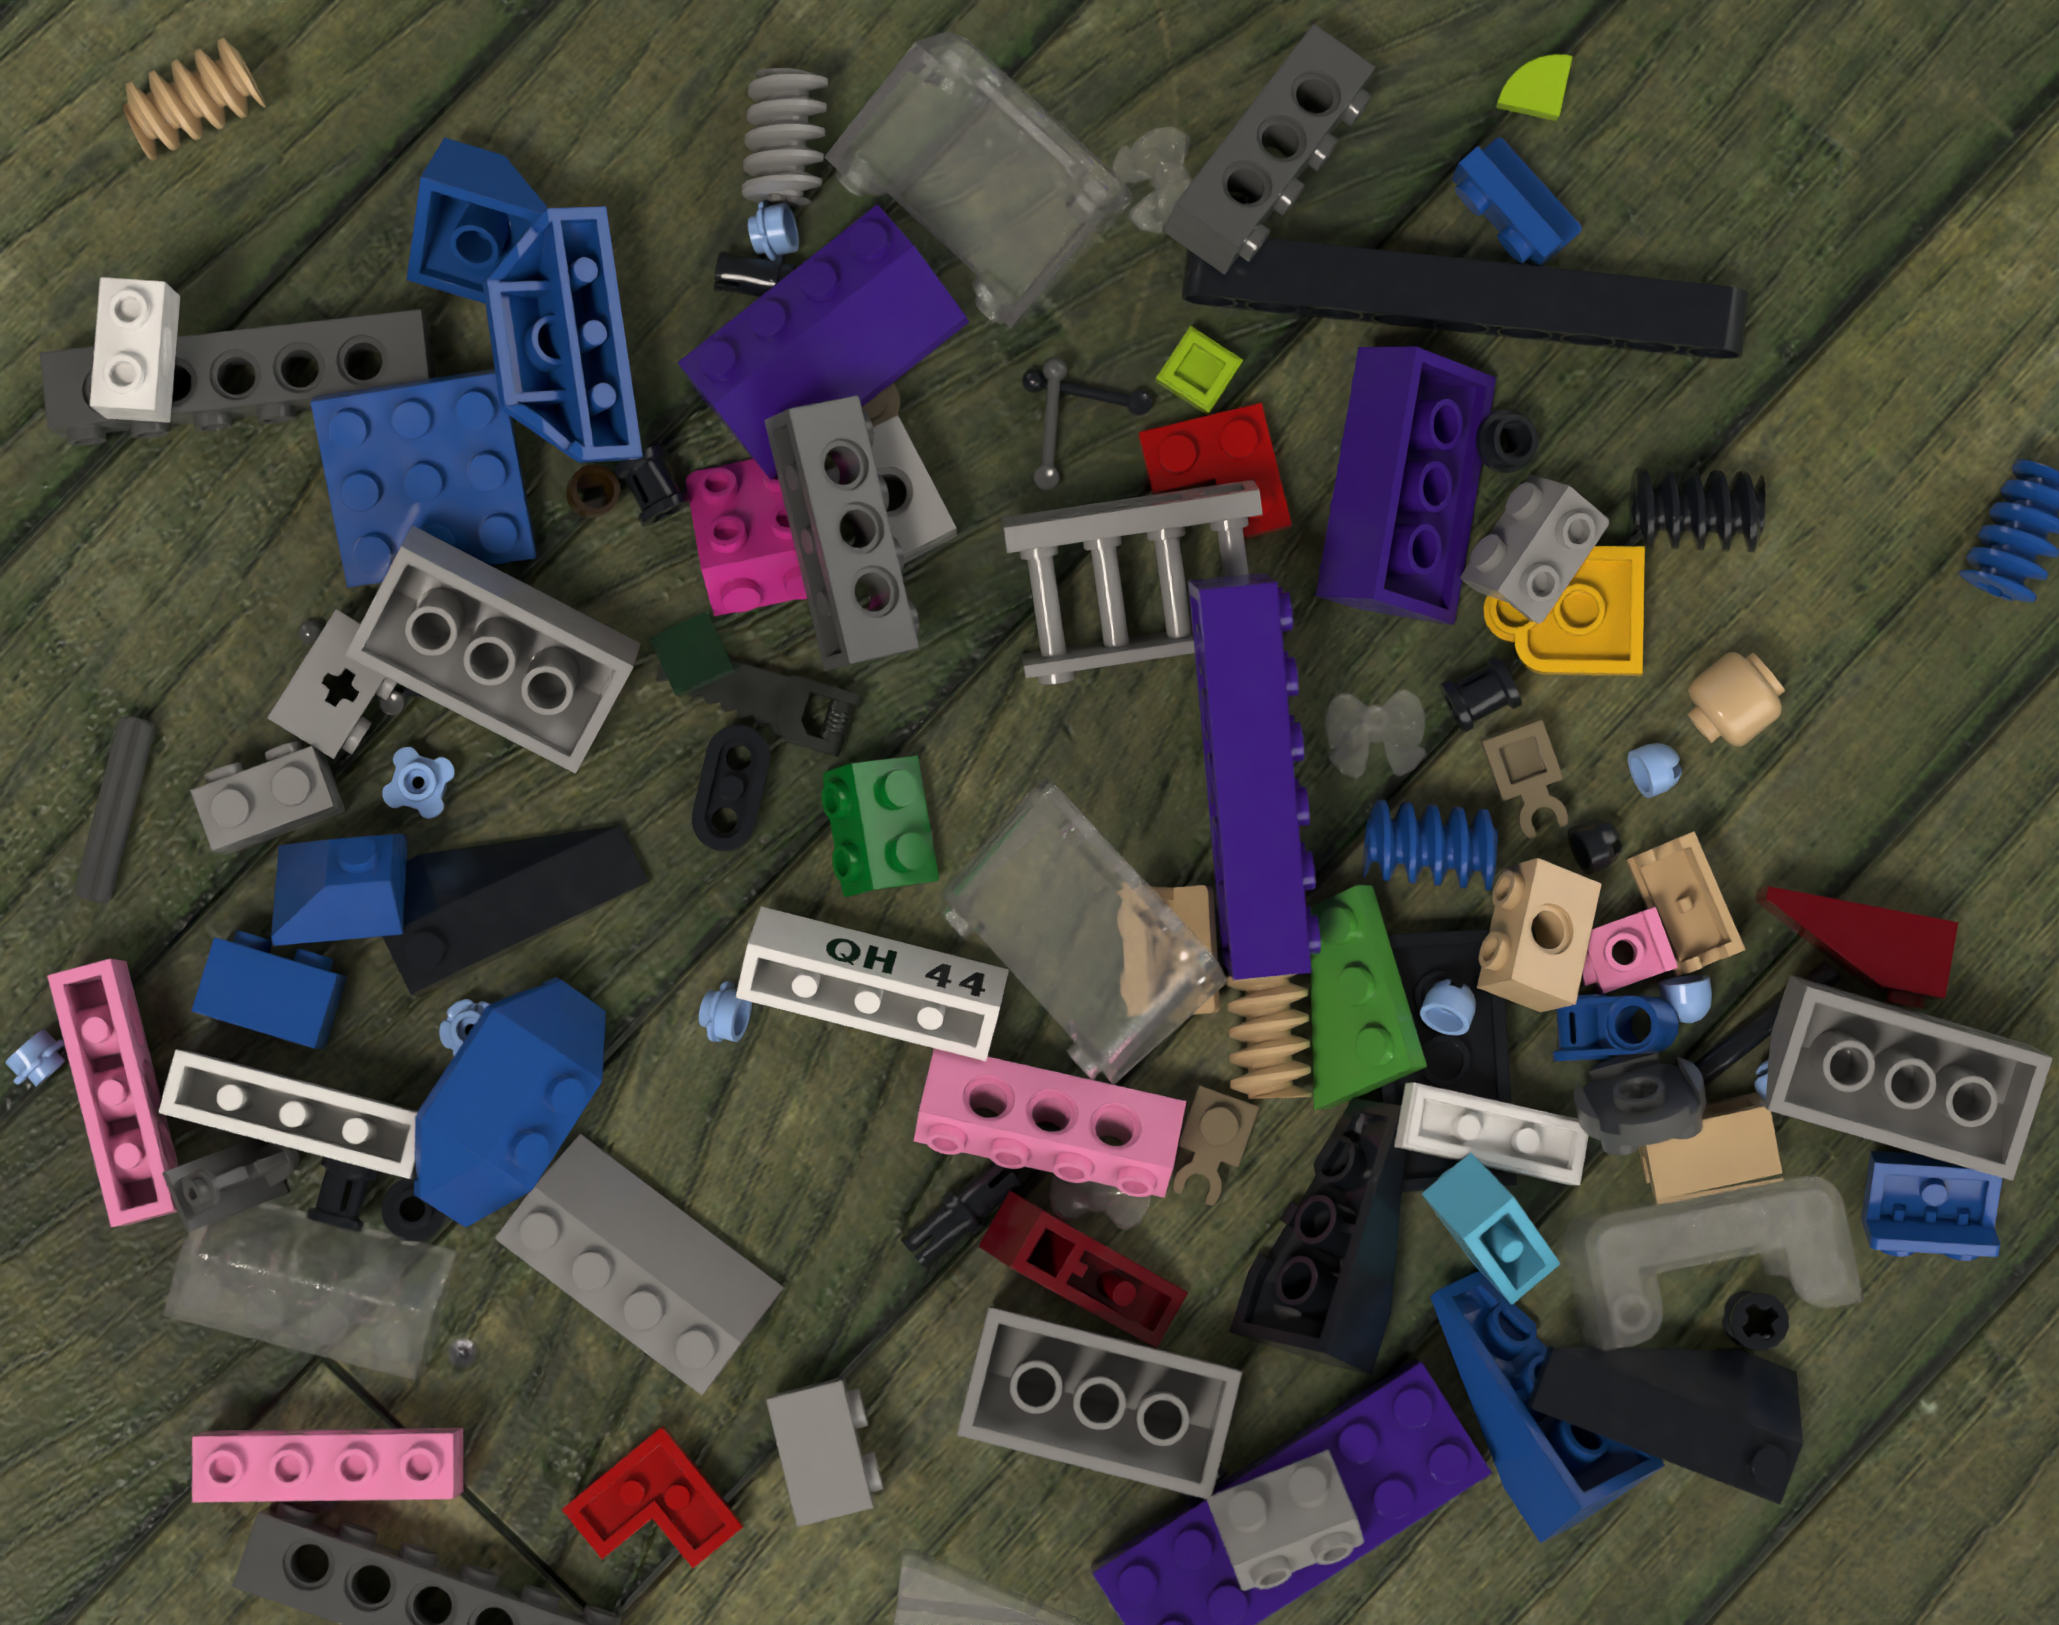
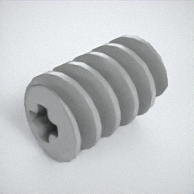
M793 68L758 70L755 72V75L759 78L753 80L748 85V96L758 103L751 105L746 111L747 122L757 128L745 134V146L755 153L748 155L743 160L744 171L754 178L742 184V196L755 203L766 200L770 205L786 202L789 207L808 206L812 204V201L803 197L804 191L821 187L822 178L806 173L805 166L823 162L824 154L806 147L807 141L825 137V128L809 123L808 116L827 112V104L810 98V91L828 87V78Z

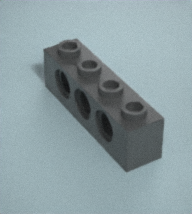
M1313 24L1177 200L1163 232L1224 275L1239 256L1249 262L1271 231L1263 224L1273 211L1284 216L1305 187V184L1298 180L1307 166L1316 171L1323 166L1339 142V139L1334 137L1332 133L1341 121L1352 127L1370 102L1373 95L1367 92L1365 87L1376 67ZM1298 102L1314 106L1319 114L1304 110ZM1264 147L1276 148L1279 151H1281L1286 158L1281 159L1273 157L1264 149ZM1236 191L1246 195L1252 204H1243L1236 201L1229 192Z
M859 395L788 409L765 419L824 671L918 649L919 645L916 637L919 631L918 614L913 603L907 599L901 575L904 568L903 552L898 540L891 533L886 512L889 504L888 489L882 476L877 474L871 449L874 441L873 426L867 413L862 411ZM826 455L834 459L839 467L840 479L838 484L833 482L825 472L824 461ZM842 518L847 520L854 529L855 542L853 547L846 544L841 537L839 526ZM857 581L861 582L869 592L870 604L867 610L862 608L856 600L855 585Z

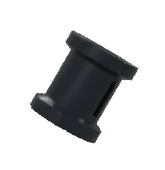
M663 444L642 450L643 457L634 460H623L613 469L618 479L626 480L641 510L638 519L642 527L656 524L675 515L689 506V502L692 501L688 492H681L664 460L668 452Z
M1496 654L1487 658V666L1454 683L1448 679L1439 685L1443 698L1463 733L1472 730L1474 722L1507 705L1512 709L1522 705L1520 694L1510 673Z
M323 1156L321 1166L326 1169L316 1207L308 1208L306 1218L361 1233L364 1222L359 1219L368 1183L371 1180H376L378 1171Z
M1743 1290L1733 1294L1725 1302L1721 1325L1726 1336L1734 1343L1755 1351H1766L1776 1347L1785 1338L1789 1329V1315L1785 1306L1776 1297L1764 1292L1754 1293ZM1748 1306L1759 1310L1766 1309L1768 1313L1761 1319L1762 1327L1765 1329L1761 1334L1750 1330L1743 1331L1742 1326L1749 1320L1745 1312Z

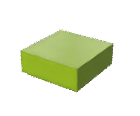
M1190 326L1156 377L1155 382L1208 416L1241 367L1243 359Z

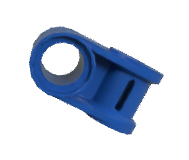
M1606 994L1578 995L1576 1005L1555 1009L1557 1014L1558 1049L1552 1052L1553 1061L1611 1059L1612 1055L1651 1054L1664 1051L1673 1043L1678 1034L1679 1021L1677 1013L1671 1004L1661 997H1607ZM1640 1008L1646 1010L1652 1023L1648 1037L1642 1042L1635 1037L1631 1028L1632 1017Z

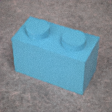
M1469 1153L1453 1168L1445 1171L1434 1184L1422 1193V1196L1468 1259L1511 1305L1561 1264L1512 1194L1472 1153Z

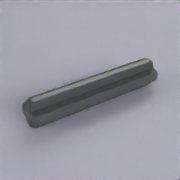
M122 716L118 720L74 889L75 895L82 899L108 903L112 897L155 731L154 724L147 720L131 716Z

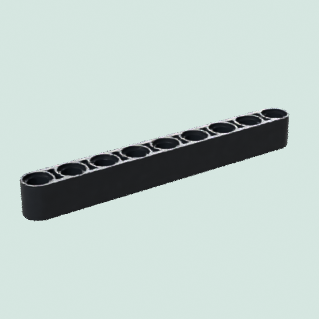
M1266 238L1249 262L1239 256L1225 275L1189 249H1186L1181 298L1189 303L1212 307L1710 359H1736L1742 357L1748 292L1740 288L1722 285Z

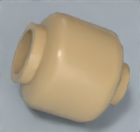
M1728 652L1689 684V696L1696 707L1687 713V716L1710 743H1713L1721 736L1727 743L1741 747L1781 715L1782 705L1778 697L1785 690L1768 667L1753 652L1746 658L1738 653Z

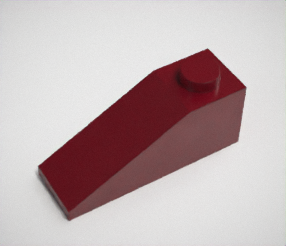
M1771 886L1757 889L1755 900L1757 904L1868 988L1887 991L1886 1003L1914 1009H1924L1926 999L1936 1000L1946 997L1959 922Z
M1009 1191L978 1246L1011 1269L1155 1348L1160 1344L1188 1294L1182 1288L1012 1191Z

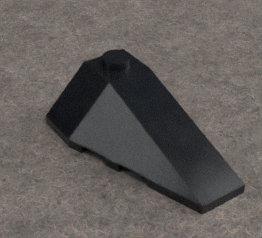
M1352 1098L1314 1161L1313 1165L1316 1176L1299 1204L1290 1201L1280 1218L1286 1226L1268 1256L1259 1252L1250 1267L1229 1331L1230 1333L1322 1364L1372 1375L1392 1306L1406 1149L1394 1147L1401 1112L1400 1105Z
M1549 1345L1526 1405L1541 1413L1780 1505L1803 1446L1797 1372L1737 1348L1687 1350L1681 1347L1627 1349L1620 1346Z

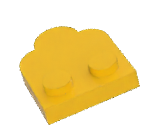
M1594 546L1542 623L1530 621L1508 602L1487 596L1484 603V619L1487 627L1499 639L1515 643V650L1521 663L1529 670L1538 674L1642 676L1645 547Z

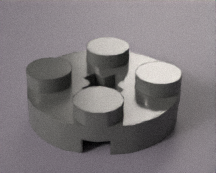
M1658 1053L1620 1055L1597 1064L1589 1071L1590 1082L1583 1089L1578 1082L1574 1090L1579 1125L1589 1136L1601 1140L1602 1148L1606 1153L1619 1156L1631 1154L1638 1150L1640 1146L1661 1143L1673 1138H1692L1699 1134L1703 1128L1702 1114L1706 1108L1703 1076L1693 1063L1677 1057L1678 1067L1671 1064H1660Z

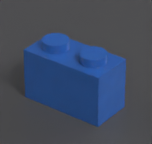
M236 930L233 941L214 937L191 1011L314 1049H325L348 977L331 971L334 959L297 948L294 960L270 953L273 944L272 940Z

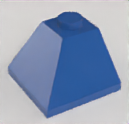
M444 137L420 178L406 280L485 304L482 283L531 224L547 209L544 202L506 156Z
M406 834L341 838L279 845L271 933L273 946L403 935L408 845Z

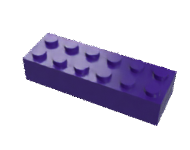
M1265 573L1188 580L1222 961L1233 980L1311 973L1310 954H1320L1321 941L1317 915H1312L1310 906L1305 904L1304 890L1315 889V871L1312 852L1306 851L1305 844L1300 842L1299 826L1309 825L1310 815L1306 787H1300L1299 779L1294 778L1293 762L1304 760V744L1301 724L1294 721V716L1289 715L1288 697L1298 696L1296 661L1294 657H1289L1288 651H1283L1282 632L1292 631L1293 629L1289 592H1283L1282 587H1278V582Z
M1413 1358L1224 1479L1213 1488L1212 1496L1329 1450L1357 1517L1364 1540L1363 1544L1353 1548L1352 1552L1344 1559L1326 1565L1314 1563L1294 1571L1285 1582L1272 1588L1259 1589L1254 1587L1249 1590H1242L1207 1499L1196 1497L1093 1563L1091 1570L1124 1625H1256L1489 1476L1492 1472L1423 1363Z

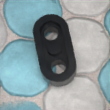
M732 725L721 729L712 737L706 750L692 812V826L698 839L714 851L733 852L739 850L752 839L756 831L771 766V752L763 736L748 726ZM738 747L746 748L751 753V762L743 770H734L728 764L729 753ZM722 809H730L736 813L737 824L730 832H719L714 826V817Z

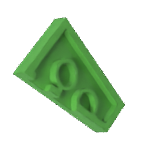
M1356 885L1310 907L1311 914L1317 915L1321 941L1320 954H1310L1314 1110L1332 1109L1352 1100V1098H1357L1427 1067L1373 885Z

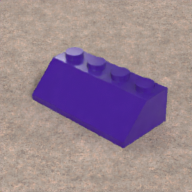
M877 204L677 363L700 397L771 480L777 475L765 419L788 409L859 395L862 408L968 324L969 321L915 246Z
M1358 347L1334 492L1330 504L1323 556L1319 569L1317 597L1360 610L1440 624H1455L1462 583L1460 576L1465 566L1482 460L1476 448V433L1481 421L1491 412L1496 377L1419 347Z

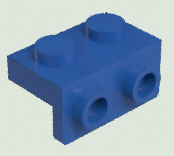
M1496 138L1483 150L1477 146L1458 163L1452 177L1453 182L1457 185L1455 192L1475 215L1480 216L1483 214L1499 231L1497 238L1501 245L1519 263L1526 261L1528 265L1542 267L1579 235L1581 225L1502 138Z
M1871 1151L1861 1213V1222L1870 1248L1897 1257H1906L1919 1252L1944 1254L1952 1259L1961 1261L1974 1260L1979 1256H1999L2000 1241L1995 1230V1222L2002 1178L1922 1154Z

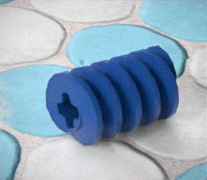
M2018 459L2012 465L2013 474L2017 479L2007 480L2000 489L2001 495L2006 502H1997L1989 510L1990 518L1996 525H1984L1980 528L1977 535L1984 547H1973L1966 556L1967 563L1973 570H1961L1957 574L1976 588L2001 599L2034 603L2037 595L2024 584L2026 578L2046 580L2049 575L2035 561L2037 556L2052 558L2059 556V549L2047 539L2049 533L2059 534V472L2037 462Z
M1376 800L1366 823L1362 861L1363 879H1365L1372 862L1379 863L1383 881L1391 880L1398 864L1404 865L1408 881L1411 884H1416L1423 867H1430L1434 886H1441L1448 870L1455 869L1460 888L1466 889L1474 872L1477 871L1481 872L1485 890L1491 891L1496 870L1498 831L1494 829L1491 815L1486 809L1478 810L1471 825L1468 826L1463 808L1453 807L1445 824H1443L1437 805H1427L1420 821H1417L1412 803L1403 802L1394 819H1391L1386 800Z

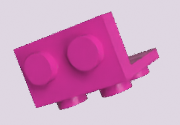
M753 459L692 472L686 479V485L692 500L689 503L701 571L714 617L734 612H747L757 607L795 599H807L778 475L770 480Z

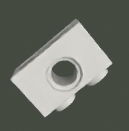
M100 277L90 406L107 419L170 423L180 295L165 281Z

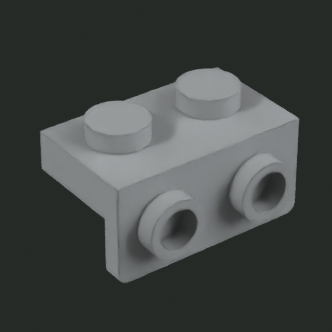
M1530 474L1526 481L1511 493L1506 502L1505 512L1490 534L1481 539L1474 547L1470 556V563L1460 576V579L1478 593L1508 602L1530 621L1542 623L1608 527L1609 519L1569 485Z
M1329 1450L1206 1498L1242 1590H1249L1254 1587L1259 1589L1275 1587L1285 1582L1294 1571L1314 1563L1326 1565L1338 1562L1347 1557L1353 1548L1364 1543L1357 1517Z

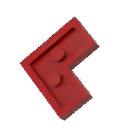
M1262 403L1138 432V439L1152 495L1180 491L1213 482L1215 485L1254 480L1260 490L1263 515L1248 517L1249 525L1243 527L1244 539L1291 528L1292 523Z
M664 1425L561 1509L601 1559H604L648 1521L653 1519L692 1568H695L745 1525Z

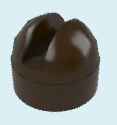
M592 464L580 468L570 478L566 487L567 502L572 511L584 518L604 516L617 504L620 496V485L616 476L608 468L601 465ZM603 487L605 497L582 502L578 496L580 493Z

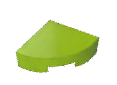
M1562 54L1547 55L1524 64L1506 82L1495 108L1557 121L1560 116L1573 56Z

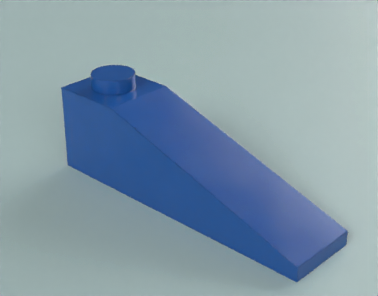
M1480 1271L1436 1290L1430 1296L1503 1487L1540 1543L1584 1521L1665 1466L1660 1458L1526 1406L1548 1347L1536 1337V1324L1515 1304L1511 1305Z

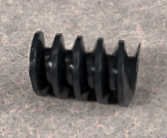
M1637 467L1632 475L1629 496L1628 523L1630 535L1633 534L1634 530H1641L1646 548L1653 549L1659 532L1666 531L1671 549L1678 550L1685 532H1692L1696 549L1703 551L1710 533H1717L1722 551L1729 552L1735 535L1743 534L1747 551L1754 553L1763 531L1765 519L1766 492L1764 476L1760 475L1754 488L1750 474L1747 471H1739L1735 474L1729 487L1725 474L1721 470H1714L1710 472L1703 487L1697 470L1688 469L1684 472L1679 485H1677L1674 472L1670 468H1663L1659 470L1652 486L1649 473L1645 467Z

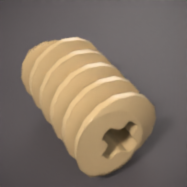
M223 37L217 39L219 59L213 61L200 48L194 50L196 70L190 72L177 59L171 61L173 81L167 83L155 70L148 72L150 92L147 94L143 93L132 81L125 83L127 103L123 104L122 107L135 137L151 162L158 157L157 138L168 149L175 151L180 148L179 128H182L194 140H198L203 136L202 117H205L217 129L225 127V106H228L241 119L247 117L249 114L248 95H251L261 106L266 108L257 84L240 52Z
M1296 974L1233 980L1229 976L1226 979L1227 986L1245 992L1244 997L1227 1004V1011L1246 1018V1022L1229 1028L1228 1037L1247 1043V1048L1229 1055V1063L1248 1069L1247 1074L1230 1081V1088L1248 1094L1249 1099L1312 1097L1311 1091L1293 1085V1080L1311 1073L1310 1065L1292 1059V1054L1310 1047L1308 1039L1291 1034L1292 1028L1309 1022V1015L1307 1013L1290 1008V1003L1308 996L1307 988L1289 982V977Z

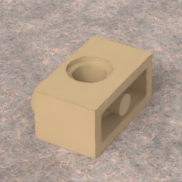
M1539 858L1504 867L1492 894L1495 908L1490 931L1484 939L1479 952L1481 971L1477 988L1538 1012L1576 1005L1601 883ZM1531 926H1533L1536 932V941L1533 938Z

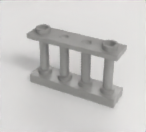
M1254 480L1001 517L1007 553L1020 551V558L1027 560L1040 651L1021 654L1025 677H1038L1040 684H1059L1076 679V671L1194 653L1193 632L1179 537L1185 535V526L1210 523V529L1218 533L1223 577L1248 575L1243 527L1249 525L1248 517L1263 515L1260 490ZM1146 532L1147 540L1154 541L1167 632L1129 637L1116 546L1122 544L1121 536ZM1083 542L1084 549L1091 550L1103 642L1066 647L1053 556L1059 553L1058 545Z

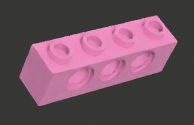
M107 959L47 975L111 1227L130 1225L178 1212L162 1175L163 1172L178 1167V1162L166 1115L158 1113L162 1099L127 962Z
M934 1048L919 1108L914 1142L927 1144L931 1149L943 1154L953 1155L963 1152L990 1158L994 1163L1005 1168L1018 1169L1030 1167L1052 1172L1058 1178L1068 1182L1082 1183L1092 1181L1115 1186L1121 1192L1130 1196L1146 1197L1155 1195L1165 1198L1174 1166L1186 1101L987 1057L986 1061ZM988 1108L999 1116L985 1118L977 1115L973 1110ZM1050 1122L1057 1125L1061 1130L1047 1132L1040 1129L1036 1123ZM1113 1136L1121 1140L1124 1145L1110 1146L1102 1142L1099 1137Z
M463 1428L205 1431L192 1436V1502L454 1499L463 1493Z

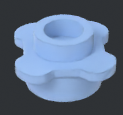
M412 747L399 749L393 756V763L396 768L392 781L385 785L382 791L384 801L392 808H399L404 805L417 809L424 818L437 817L444 809L442 799L446 793L447 782L451 781L455 775L453 764L444 757L432 760L419 756L418 752ZM416 777L424 779V786L420 789H416L413 786V780Z

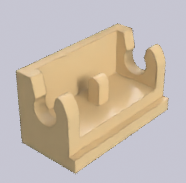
M1695 831L1626 860L1646 909L1656 907L1678 966L1672 969L1675 977L1699 970L1710 963L1745 950Z
M1757 1093L1706 1103V1108L1702 1114L1703 1128L1696 1136L1688 1139L1673 1138L1661 1143L1640 1146L1639 1154L1645 1181L1651 1184L1654 1198L1660 1200L1782 1174L1771 1111L1765 1108L1766 1101Z

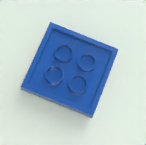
M495 369L312 398L310 403L347 588L383 582L412 525L488 565L536 558L537 550L512 416L500 409Z

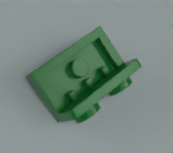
M918 755L851 763L823 773L822 806L826 816L830 819L835 848L832 855V865L835 876L841 883L844 897L939 881Z

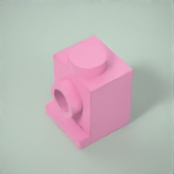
M1656 907L1592 929L1581 977V983L1584 987L1593 984L1596 994L1600 995L1678 967ZM1619 940L1628 942L1634 950L1633 959L1627 965L1617 963L1612 957L1613 945Z

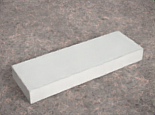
M1406 1083L1394 1147L1461 1161L1469 1153H1472L1485 1167L1567 1185H1580L1589 1135L1583 1131L1578 1119L1423 1084Z

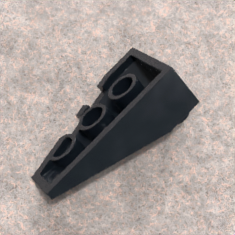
M621 825L420 854L408 860L406 864L403 935L382 936L410 994L423 997L649 883V880Z

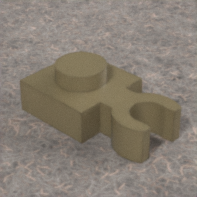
M1540 717L1479 738L1500 798L1505 801L1516 796L1520 797L1521 802L1517 808L1516 819L1519 828L1529 839L1536 836L1531 818L1538 808H1550L1556 823L1560 827L1568 824V814L1565 806L1558 798L1548 792L1546 786L1562 780L1563 776L1544 722Z
M1198 1085L1178 1141L1179 1147L1193 1151L1194 1154L1191 1162L1183 1165L1176 1172L1172 1183L1173 1192L1181 1195L1185 1182L1191 1175H1203L1209 1183V1190L1205 1196L1204 1203L1213 1206L1219 1199L1222 1191L1221 1178L1217 1172L1219 1164L1224 1162L1239 1167L1259 1107Z

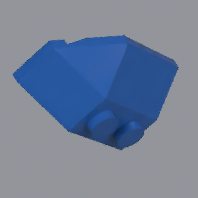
M606 206L547 208L531 224L482 283L500 409L578 463L639 459L643 457Z
M557 977L542 982V986L521 991L488 1005L415 1116V1164L417 1178L414 1179V1195L466 1228L531 1192L602 1083L606 1011Z

